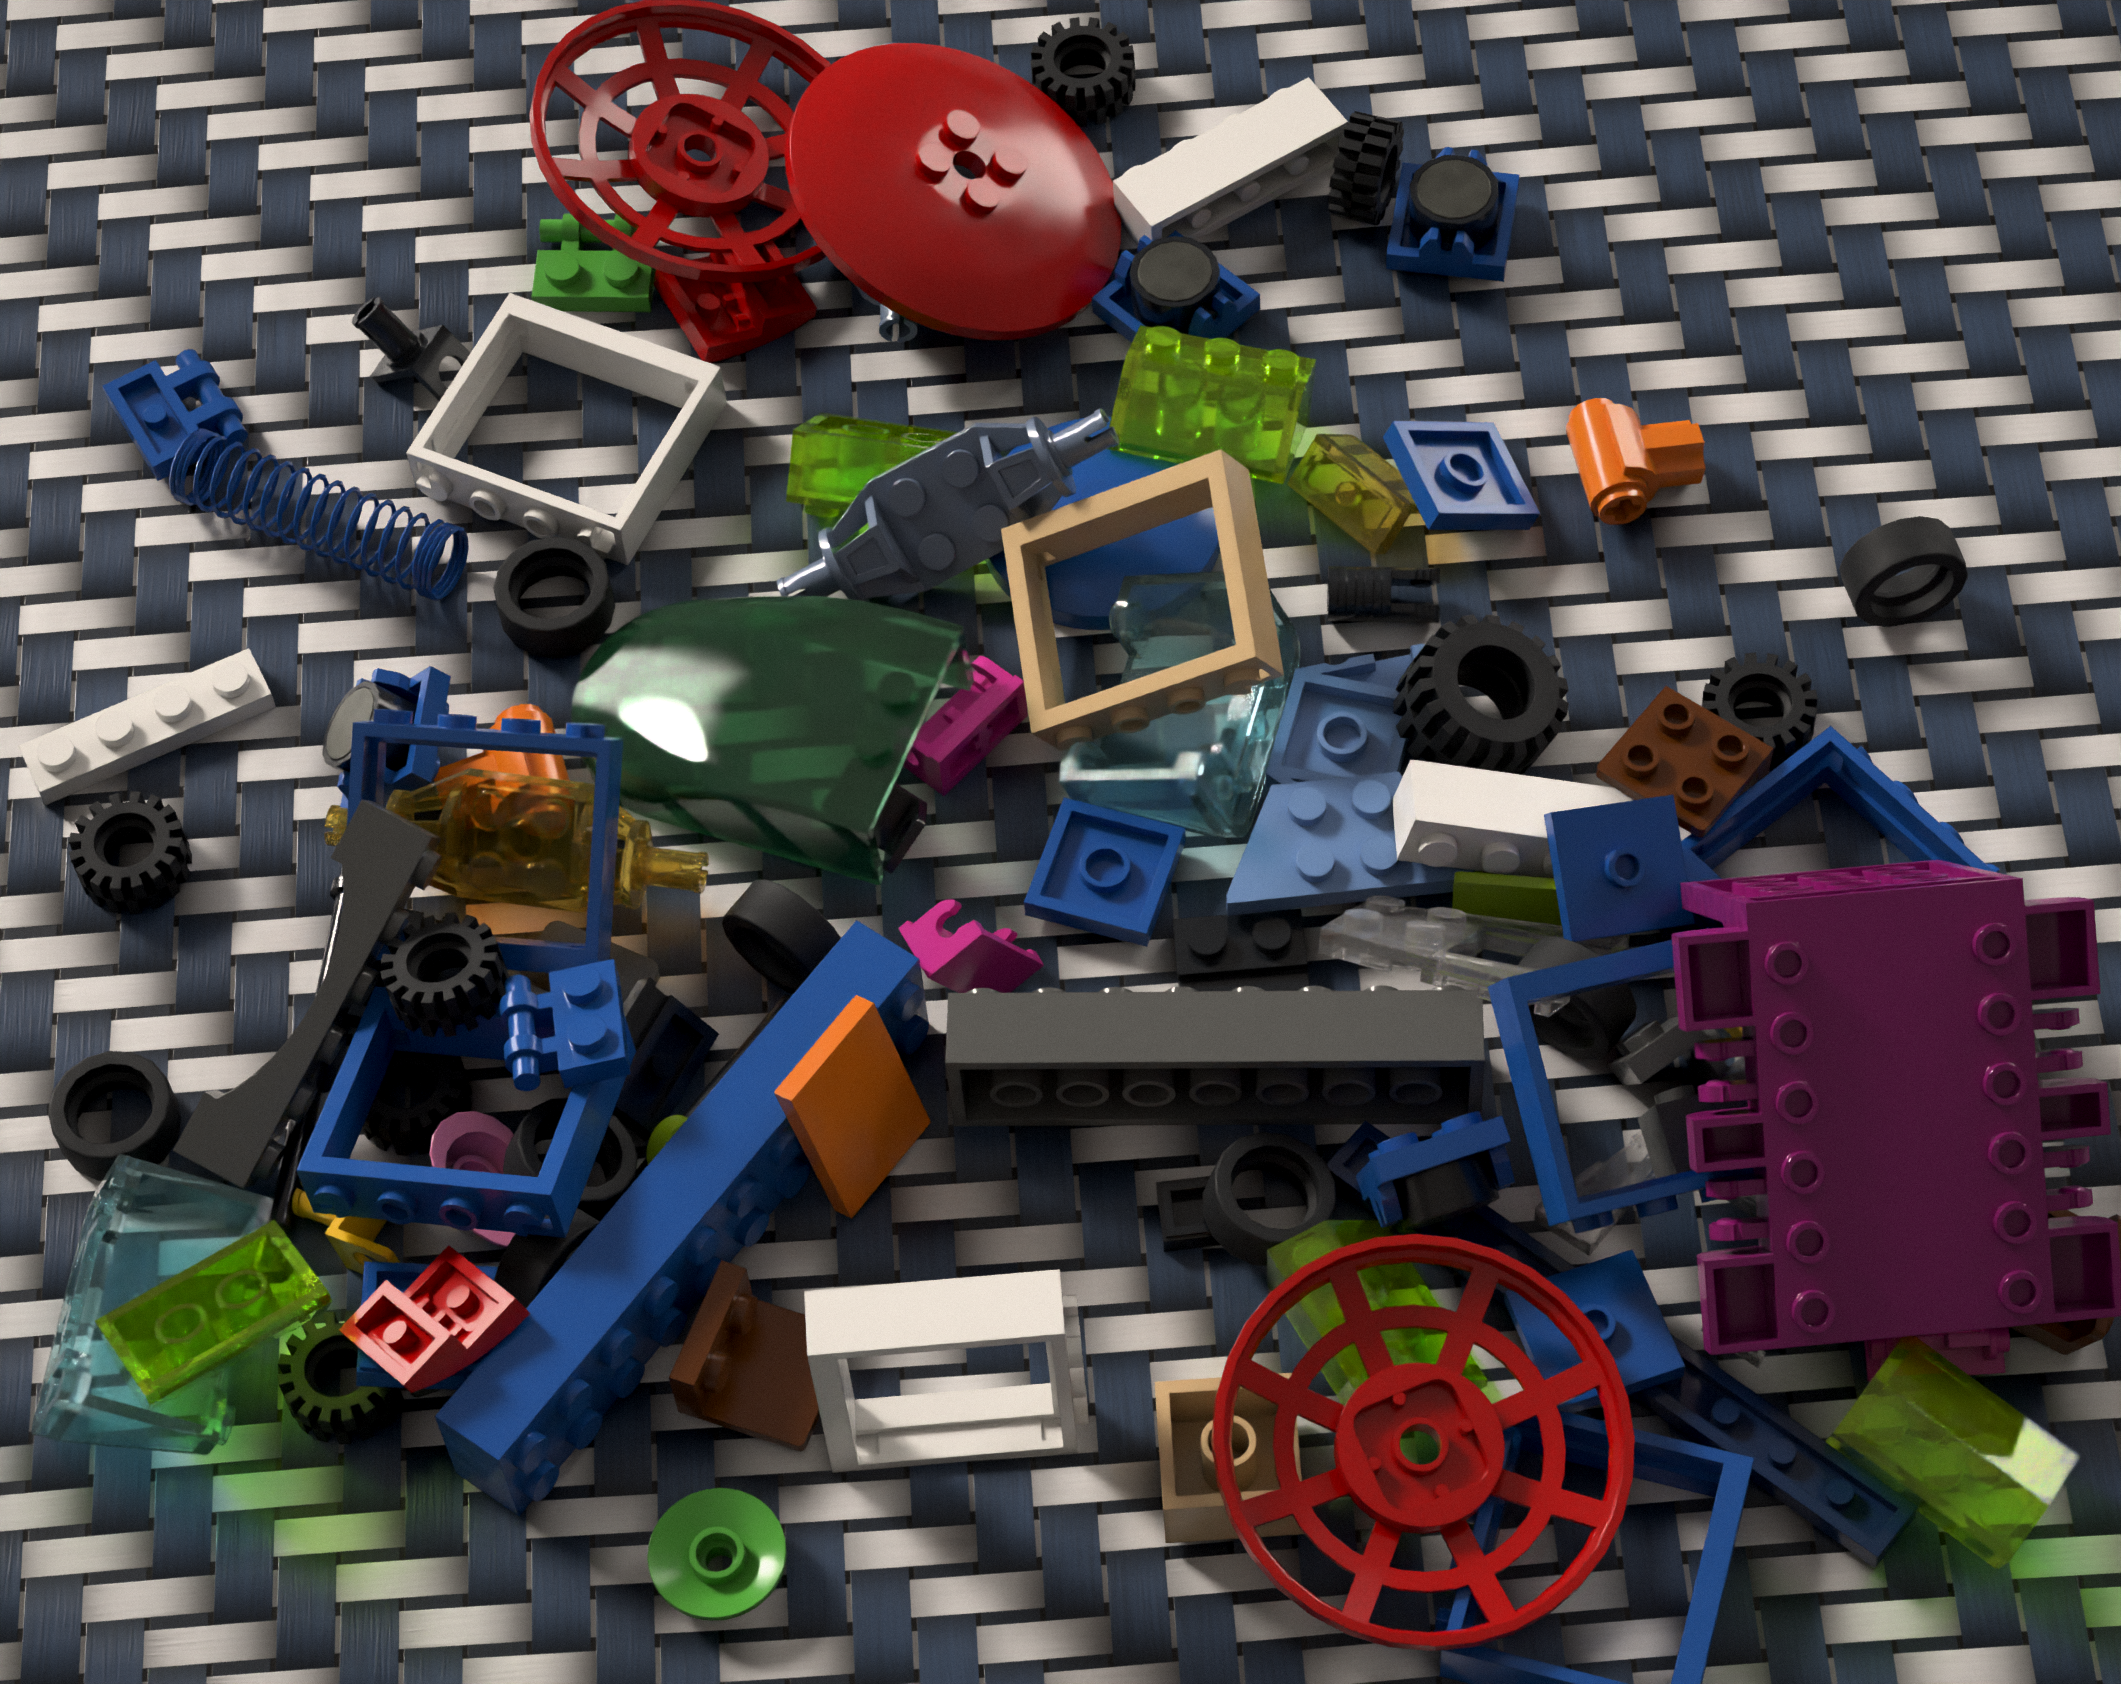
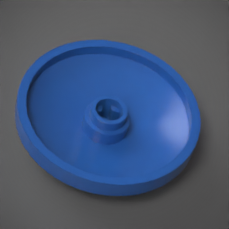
M1108 417L1110 421L1106 423L1107 426L1092 433L1089 437H1093L1113 426L1117 433L1119 444L1114 447L1111 446L1073 466L1072 476L1076 485V493L1070 497L1062 495L1052 510L1201 456L1186 442L1160 427L1134 419ZM1084 418L1060 423L1047 429L1056 434ZM1031 443L1015 447L1007 456L1033 446ZM1213 507L1046 566L1045 572L1053 623L1084 630L1122 629L1152 621L1180 606L1202 586L1214 568L1220 554ZM1003 550L985 561L996 583L1011 598Z

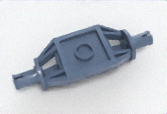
M1099 408L1090 416L1056 434L1048 430L1038 417L1027 420L1026 424L975 423L875 476L865 484L834 528L826 527L819 531L818 539L823 558L787 577L777 580V586L782 598L802 587L806 588L793 595L791 600L786 602L787 607L794 615H797L803 609L839 590L856 607H862L869 603V599L872 597L924 592L1003 551L1002 528L1049 512L1062 495L1064 497L1074 495L1076 493V485L1072 476V467L1111 446L1114 447L1119 444V439L1113 426L1093 437H1089L1092 433L1106 427V423L1110 419L1102 408ZM1031 443L1033 446L1004 458L1000 454L1001 451ZM868 523L869 528L848 544L844 542Z

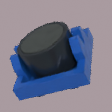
M1445 147L1435 159L1427 161L1424 165L1403 162L1386 254V269L1504 282L1520 175L1492 172L1478 150H1471L1468 157L1456 156L1453 148Z
M1176 230L1166 238L1154 241L1146 235L1142 236L1139 239L1137 254L1134 256L1127 250L1121 253L1114 272L1115 279L1092 297V310L1096 316L1176 378L1260 310V294L1218 263L1216 256L1206 245L1192 238H1186Z
M429 666L412 678L398 672L377 668L372 673L371 681L363 678L359 679L356 687L352 688L345 695L328 723L322 752L325 763L341 771L337 787L343 794L338 816L347 820L353 722L374 721V709L412 711V724L437 725L438 714H449L447 696L451 679L450 675L432 666ZM387 743L384 808L390 810L395 804L417 791L427 788L433 782L440 767V758L437 755L439 746Z
M1475 1111L1443 1122L1441 1124L1442 1129L1433 1132L1430 1139L1419 1142L1416 1132H1410L1377 1144L1378 1150L1368 1154L1370 1161L1358 1172L1356 1179L1363 1200L1370 1199L1381 1227L1385 1228L1398 1224L1400 1220L1403 1231L1414 1230L1466 1214L1499 1199L1498 1191L1508 1188L1510 1184L1515 1183L1510 1159L1505 1148L1511 1142L1503 1116L1483 1121L1480 1111Z

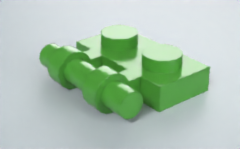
M564 213L562 219L540 220V241L562 244L561 250H537L532 301L560 311L651 312L655 268L630 259L614 248L613 251H584V243L604 242L580 224L570 213ZM617 214L614 220H605L609 225L629 237H632L637 230Z

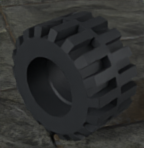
M1473 614L1461 616L1456 624L1451 621L1447 622L1438 629L1434 636L1432 635L1408 666L1396 687V691L1399 694L1393 701V714L1402 717L1396 725L1400 738H1409L1412 742L1407 749L1415 760L1423 757L1427 762L1523 775L1557 736L1563 726L1561 722L1567 716L1569 703L1562 698L1569 690L1566 678L1557 677L1556 672L1561 667L1556 656H1546L1542 651L1546 644L1537 635L1531 640L1522 633L1524 626L1514 621L1508 627L1501 625L1499 616L1486 614L1479 623ZM1459 685L1472 687L1488 696L1497 706L1502 719L1488 717L1474 709L1464 698Z

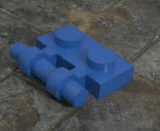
M193 349L184 350L176 357L175 361L179 370L167 376L155 360L102 386L108 402L157 481L170 475L172 462L181 443L190 433L200 428L225 436L229 446L236 441L243 443L248 437V432L241 423L243 420L241 410L233 398L223 395L218 387L220 377L210 362L202 361ZM188 397L199 399L202 406L188 412L182 400ZM206 440L196 450L189 466L198 462L203 449L208 444Z
M614 959L549 972L551 992L538 995L531 991V981L528 977L513 975L506 979L504 983L505 995L500 1000L501 1023L509 1029V1040L504 1045L505 1067L509 1072L513 1073V1082L516 1089L520 1091L535 1090L541 1083L540 1073L559 1069L565 1088L631 1074L620 977ZM554 1025L555 1036L544 1039L536 1036L535 1029Z

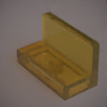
M1317 434L1287 483L1288 486L1373 554H1386L1410 514H1420L1400 471L1351 434Z

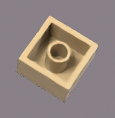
M1292 1373L1278 1374L1289 1379ZM1221 1377L1155 1382L1165 1543L1239 1539L1229 1521L1216 1482L1211 1443L1214 1401ZM1240 1387L1234 1407L1232 1451L1236 1481L1242 1499L1246 1500L1280 1489L1276 1477L1272 1449L1274 1419L1278 1406ZM1296 1419L1293 1448L1299 1480L1302 1481ZM1293 1516L1256 1527L1260 1537L1304 1534Z

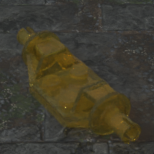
M469 768L411 792L404 789L394 790L389 797L386 809L441 838L435 852L442 855V860L429 886L462 898L578 913L587 911L594 784ZM340 805L330 806L326 815L325 827L334 829L333 832L327 831L324 833L327 846L338 845L347 828L348 808L341 807ZM619 806L617 838L626 841L624 849L617 848L613 906L623 904L626 909L635 910L639 908L648 885L688 890L702 894L708 877V871L702 870V866L707 867L709 865L707 852L695 853L653 847L649 822L647 820H636ZM443 809L439 820L414 821V813Z

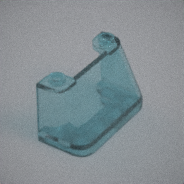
M1224 571L1124 576L1117 601L1112 605L1109 614L1111 632L1114 637L1118 638L1128 654L1119 685L1236 645ZM1271 590L1270 596L1284 676L1251 686L1252 693L1228 694L1207 701L1203 709L1194 713L1183 715L1172 713L1151 720L1150 725L1144 730L1134 733L1116 732L1104 736L1100 747L1094 742H1076L1070 747L1067 755L1061 761L1060 777L1058 780L1072 800L1183 827L1185 831L1214 838L1244 837L1249 832L1265 783L1266 770L1294 672L1299 667L1300 661L1298 634Z
M119 1153L96 1189L83 1221L34 1414L32 1435L65 1443L204 1456L208 1455L216 1444L224 1446L233 1427L236 1407L226 1404L227 1391L221 1388L246 1277L256 1261L262 1263L268 1261L274 1247L278 1227L275 1224L268 1223L274 1199Z

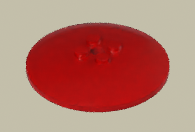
M892 43L862 49L840 58L825 68L811 82L796 106L789 123L785 143L786 174L796 209L814 241L833 265L853 284L888 309L931 329L956 336L984 340L1022 339L1055 330L1072 321L1090 306L1092 297L1103 289L1110 278L1119 254L1122 226L1121 217L1114 206L1113 183L1099 153L1076 122L1055 101L1019 75L996 63L961 50L931 44ZM954 165L969 169L976 178L971 180L963 177L956 171Z

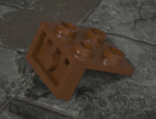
M1665 686L1599 762L1596 776L1634 800L1674 795L1678 825L1696 837L1701 838L1709 832L1740 795L1769 774L1774 748Z
M721 1260L669 1376L678 1412L786 1448L803 1451L806 1449L820 1417L807 1357L805 1314L758 1300L752 1294L747 1269Z

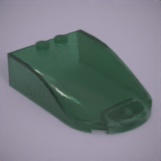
M750 596L700 599L673 603L651 610L631 620L610 635L591 656L580 675L573 696L571 715L572 723L605 725L604 737L623 738L619 803L622 807L650 819L880 886L885 874L873 829L941 683L970 691L974 683V677L964 628L961 625L861 600L822 596ZM581 757L590 772L591 778L595 782L597 758Z

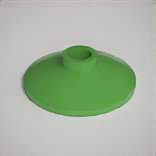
M712 1488L698 1491L682 1498L662 1515L650 1537L647 1561L655 1588L671 1607L696 1619L717 1621L732 1619L748 1613L771 1595L783 1575L786 1565L787 1547L781 1524L765 1503L740 1490ZM717 1556H727L732 1559L730 1567L723 1571L713 1572L708 1569V1564Z

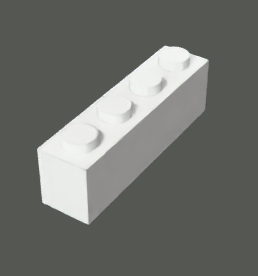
M1309 77L1289 88H1282L1274 92L1263 102L1240 114L1228 116L1212 129L1193 139L1179 142L1170 151L1143 165L1130 168L1121 177L1113 180L1114 206L1121 217V226L1137 245L1139 239L1144 235L1154 241L1166 238L1175 230L1186 238L1198 240L1333 168L1334 158L1338 156L1339 152L1338 144L1340 138L1344 137V127L1348 121Z
M1410 759L1392 799L1397 860L1422 863L1432 867L1444 866L1482 871L1490 874L1554 878L1544 814L1626 802L1634 799L1613 787Z

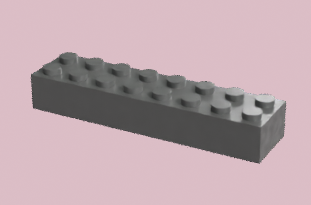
M1379 985L1369 987L1364 991H1332L1322 986H1308L1298 991H1265L1258 987L1244 986L1232 991L1201 992L1190 987H1174L1165 992H1132L1121 987H1109L1099 992H1065L1058 988L1046 987L1037 989L1032 993H1000L990 988H975L966 993H948L945 1064L954 1126L1362 1124L1365 1120L1370 1124H1442L1467 1113L1480 1111V1114L1482 1113L1485 1063L1483 990H1465L1455 985H1442L1432 990H1398L1391 986Z

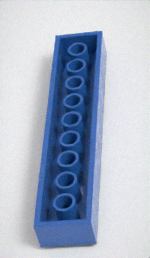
M856 920L530 1303L526 1308L530 1315L491 1349L434 1416L458 1475L518 1516L522 1514L532 1500L538 1502L551 1491L559 1477V1468L576 1448L581 1450L591 1443L602 1425V1416L618 1397L625 1398L635 1390L644 1375L645 1364L660 1346L664 1348L670 1346L681 1334L687 1321V1314L702 1296L705 1297L721 1260L730 1263L744 1246L747 1248L753 1246L765 1232L770 1219L769 1215L783 1198L790 1199L794 1197L805 1184L810 1173L811 1164L774 1094L777 1087L856 995L875 1004L900 1058L904 1053L912 1054L922 1044L929 1029V1021L919 958Z

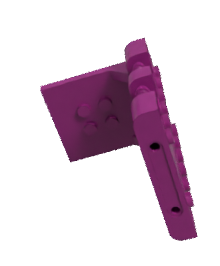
M1942 860L1680 883L1682 909L1720 921L1724 927L1683 931L1672 934L1679 1029L1689 1032L1742 1027L1743 1034L1741 1037L1710 1039L1694 1043L1696 1059L1713 1062L1724 1061L1733 1057H1744L1746 1079L1708 1081L1706 1084L1698 1086L1699 1102L1748 1100V1107L1709 1110L1686 1115L1690 1169L1696 1173L1753 1168V1174L1719 1177L1705 1181L1706 1197L1730 1200L1741 1196L1755 1195L1757 1217L1721 1218L1709 1224L1710 1240L1716 1241L1759 1240V1246L1711 1250L1697 1255L1704 1349L1709 1354H1728L2121 1316V1262L2118 1223L2100 1216L2048 1218V1211L2079 1209L2093 1204L2092 1189L2083 1188L2082 1186H2063L2060 1189L2046 1190L2044 1168L2053 1167L2074 1168L2090 1161L2089 1146L2062 1145L2043 1147L2042 1141L2111 1135L2107 1082L2096 1078L2082 1077L2038 1080L2037 1073L2078 1069L2083 1067L2082 1051H2074L2071 1048L2052 1049L2049 1052L2036 1053L2034 1030L2070 1029L2072 1026L2080 1024L2079 1008L2032 1009V1000L2101 994L2094 900L2081 897L2024 900L2023 878Z

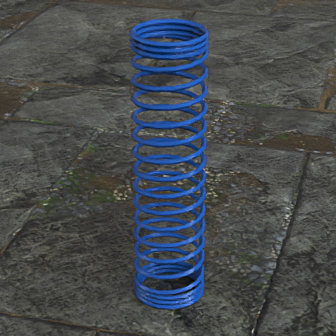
M200 428L190 433L181 443L171 465L169 484L171 494L176 501L190 506L197 504L202 511H214L218 517L224 519L230 517L235 524H247L254 531L264 530L269 537L277 538L280 536L284 543L291 545L297 543L302 550L310 551L314 549L318 556L325 558L331 556L333 561L339 564L347 562L351 569L354 570L365 569L369 576L378 577L381 575L385 582L391 584L398 582L402 589L412 590L415 588L420 596L438 601L447 596L456 586L465 567L469 544L464 528L452 523H444V520L437 519L430 524L426 513L421 512L413 517L410 507L403 506L396 511L392 500L387 499L379 504L376 494L369 493L362 497L360 489L354 486L346 491L342 481L336 480L329 484L324 474H318L312 478L309 468L302 467L295 471L292 462L285 461L279 465L275 455L269 454L262 458L259 449L252 448L246 452L243 444L237 441L229 446L225 436L208 431L207 429ZM208 439L209 443L203 449L196 465L193 490L188 495H185L184 485L190 461L198 447ZM235 447L240 448L241 457L231 473L227 494L216 504L215 490L227 469L230 451ZM208 454V459L203 475L199 480L202 464ZM250 454H255L258 458V463L247 481L242 503L233 511L231 505L232 495L243 477L246 458ZM268 460L273 461L274 471L269 476L264 487L260 507L249 517L248 504L260 482L263 464ZM289 467L291 477L286 482L281 493L277 513L266 523L265 508L275 492L279 472L282 468ZM305 473L307 475V484L298 499L294 519L285 529H282V514L293 495L296 478L299 474ZM318 479L323 480L324 491L321 493L314 508L311 524L299 536V519L310 500L312 485ZM334 486H339L341 497L331 514L328 530L316 543V525L326 508L329 492ZM352 492L357 493V505L349 518L345 536L333 549V531L342 516L346 498ZM209 496L211 501V507L203 505L202 503ZM368 499H373L374 511L365 527L362 542L350 555V537L359 522L362 506ZM225 503L227 504L228 513L219 510ZM388 505L391 507V518L383 531L379 549L367 561V543L375 530L379 512L384 506ZM242 509L244 512V520L239 519L235 516ZM402 512H407L408 524L400 538L396 555L384 568V549L392 536L396 519ZM259 515L261 526L252 523ZM422 518L425 521V529L417 545L414 559L401 574V556L409 542L413 525L418 519ZM277 522L278 532L269 530V527ZM436 525H441L437 527L429 536L430 532ZM292 528L294 530L295 539L288 538L285 535ZM310 534L312 545L303 544L302 540ZM453 534V545L447 567L440 580L431 589L432 573L440 561L446 541ZM326 540L328 545V552L321 551L318 548ZM344 546L345 558L337 557L335 553ZM360 553L362 565L355 564L352 561ZM378 559L379 571L371 570L369 566ZM395 565L396 578L388 577L386 572ZM411 572L413 578L412 585L404 583L402 580Z

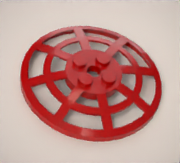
M643 0L616 6L582 22L568 32L549 53L537 77L529 113L532 146L539 168L554 195L570 214L599 240L630 259L665 273L698 281L732 284L767 281L794 274L823 260L826 255L816 245L795 256L766 263L755 249L772 240L775 241L781 238L801 220L791 193L764 183L769 161L785 157L786 134L794 112L785 101L758 81L772 56L791 67L810 84L831 64L802 39L775 23L744 10L697 0ZM682 28L707 31L737 39L751 46L737 71L702 60L668 59L660 29ZM632 32L637 33L645 62L617 72L602 83L597 90H594L568 69L576 59L594 46L619 35ZM675 78L702 80L721 85L727 89L721 100L699 94H680ZM647 82L652 83L657 97V101L647 106L638 118L612 103L627 90ZM556 86L584 108L578 132L581 160L556 158L550 154L546 138L545 121L549 100ZM750 99L771 115L784 130L785 134L764 138L756 124L741 112L747 100ZM600 120L630 139L628 159H598L595 137ZM692 149L703 151L711 158V161H697L686 152ZM565 180L591 182L597 194L608 207L637 229L632 237L609 225L579 198ZM637 181L643 190L657 202L647 217H645L628 205L612 188L609 182ZM752 201L784 212L782 216L770 225L749 234H745L734 213L747 207ZM682 213L694 217L710 218L720 237L724 238L697 237L668 228L677 214ZM659 241L673 246L700 252L720 253L721 251L731 250L739 265L701 263L669 255L654 249Z
M1408 1234L1375 1237L1337 1248L1302 1266L1269 1293L1246 1321L1227 1357L1214 1401L1211 1443L1216 1482L1229 1521L1250 1558L1279 1591L1311 1616L1347 1635L1386 1647L1440 1651L1475 1647L1511 1636L1548 1616L1580 1588L1607 1552L1623 1519L1633 1480L1635 1436L1628 1395L1615 1360L1592 1322L1566 1293L1533 1268L1496 1249L1458 1238ZM1422 1263L1450 1266L1470 1272L1471 1274L1456 1311L1423 1305L1384 1307L1372 1311L1357 1271L1381 1265ZM1331 1283L1345 1322L1333 1328L1308 1350L1295 1366L1289 1379L1251 1360L1260 1342L1283 1314L1310 1292ZM1497 1283L1518 1293L1544 1313L1572 1343L1582 1362L1544 1380L1538 1368L1515 1343L1495 1328L1482 1322ZM1417 1328L1447 1333L1436 1364L1405 1363L1394 1366L1381 1332ZM1352 1344L1355 1345L1368 1379L1356 1389L1346 1403V1406L1308 1389L1312 1380L1328 1361L1344 1348ZM1473 1344L1484 1349L1501 1362L1520 1383L1523 1391L1491 1404L1486 1395L1474 1383L1462 1375ZM1240 1387L1278 1406L1274 1419L1272 1449L1275 1472L1280 1489L1246 1500L1242 1499L1236 1481L1232 1451L1234 1407ZM1594 1388L1597 1391L1603 1408L1609 1443L1608 1476L1603 1500L1561 1489L1565 1476L1566 1444L1562 1419L1557 1406ZM1297 1416L1335 1433L1334 1458L1336 1468L1303 1481L1299 1480L1293 1448ZM1535 1416L1540 1426L1543 1445V1465L1540 1482L1502 1469L1505 1453L1503 1431ZM1412 1431H1420L1430 1435L1437 1444V1459L1425 1465L1412 1463L1403 1455L1400 1448V1439ZM1349 1495L1352 1501L1365 1514L1375 1520L1363 1556L1336 1538L1317 1517L1313 1508ZM1491 1495L1530 1509L1527 1517L1514 1534L1493 1552L1484 1556L1466 1520L1480 1509L1488 1497ZM1293 1516L1299 1528L1320 1552L1342 1569L1355 1575L1343 1610L1341 1611L1320 1600L1291 1577L1266 1548L1256 1527ZM1551 1516L1592 1528L1583 1549L1563 1575L1533 1601L1515 1610L1495 1574L1505 1570L1531 1547L1545 1529ZM1402 1532L1417 1534L1440 1532L1457 1567L1449 1570L1420 1572L1390 1567V1563ZM1382 1586L1397 1591L1417 1593L1454 1591L1468 1586L1488 1622L1466 1629L1422 1632L1392 1629L1371 1623L1369 1620Z

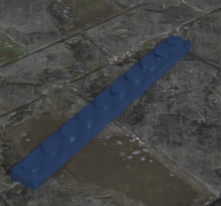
M1365 1120L1329 1160L1327 1166L1335 1180L1336 1188L1375 1214L1370 1199L1363 1200L1356 1175L1370 1161L1368 1154L1378 1150L1377 1144L1390 1139V1137ZM1487 1205L1446 1221L1414 1230L1403 1231L1400 1220L1398 1224L1391 1226L1403 1235L1423 1234L1452 1237L1496 1249L1533 1268L1545 1278L1576 1268ZM1448 1266L1466 1280L1469 1279L1470 1272ZM1497 1283L1492 1298L1506 1307L1504 1302L1505 1291L1510 1289ZM1671 1334L1685 1364L1684 1376L1629 1395L1698 1444L1753 1457L1754 1461L1750 1477L1753 1483L1869 1565L1876 1568L1915 1519L1918 1506Z

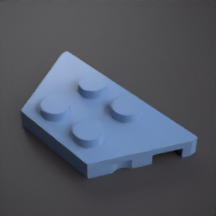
M1425 644L1410 646L1409 655L1375 661L1372 653L1348 658L1345 662L1337 665L1322 663L1295 669L1266 770V786L1270 789L1271 785L1398 771L1400 773L1409 738H1400L1396 725L1402 717L1393 714V701L1399 694L1396 691V687L1400 678Z
M1399 771L1271 785L1227 892V916L1453 892L1455 872L1475 871L1444 866L1432 867L1422 863L1397 860L1392 799L1402 779Z

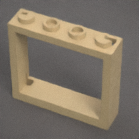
M1222 449L1001 529L1031 734L1058 750L1063 751L1075 746L1085 750L1094 744V740L1116 732H1138L1147 728L1151 720L1172 713L1179 715L1194 713L1203 709L1207 701L1228 694L1252 693L1251 686L1284 676L1250 473L1246 467ZM1213 507L1236 645L1065 704L1045 567Z

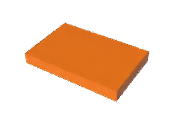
M858 995L852 998L774 1092L834 1210L851 1219L931 1123L875 1004Z

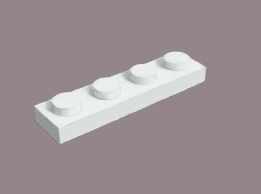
M248 648L23 743L18 747L44 805H47L273 709L276 705L267 683Z

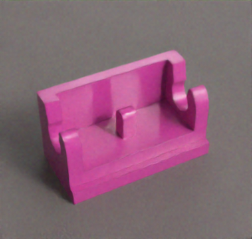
M979 656L971 663L975 671L968 677V682L915 733L903 728L894 737L899 743L892 749L893 759L942 796H945L1028 716L1024 681L1016 675L1012 676L984 656Z
M953 899L939 902L914 923L908 920L898 928L914 956L920 959V966L927 978L958 993H966L975 988H990L1000 993H1010L1044 966L1036 951L1032 949L1024 950L1012 944L1018 934L1010 928L990 933L983 928L981 923L973 920L959 927L955 934L943 929L944 922L949 917L956 915L962 907L961 903Z

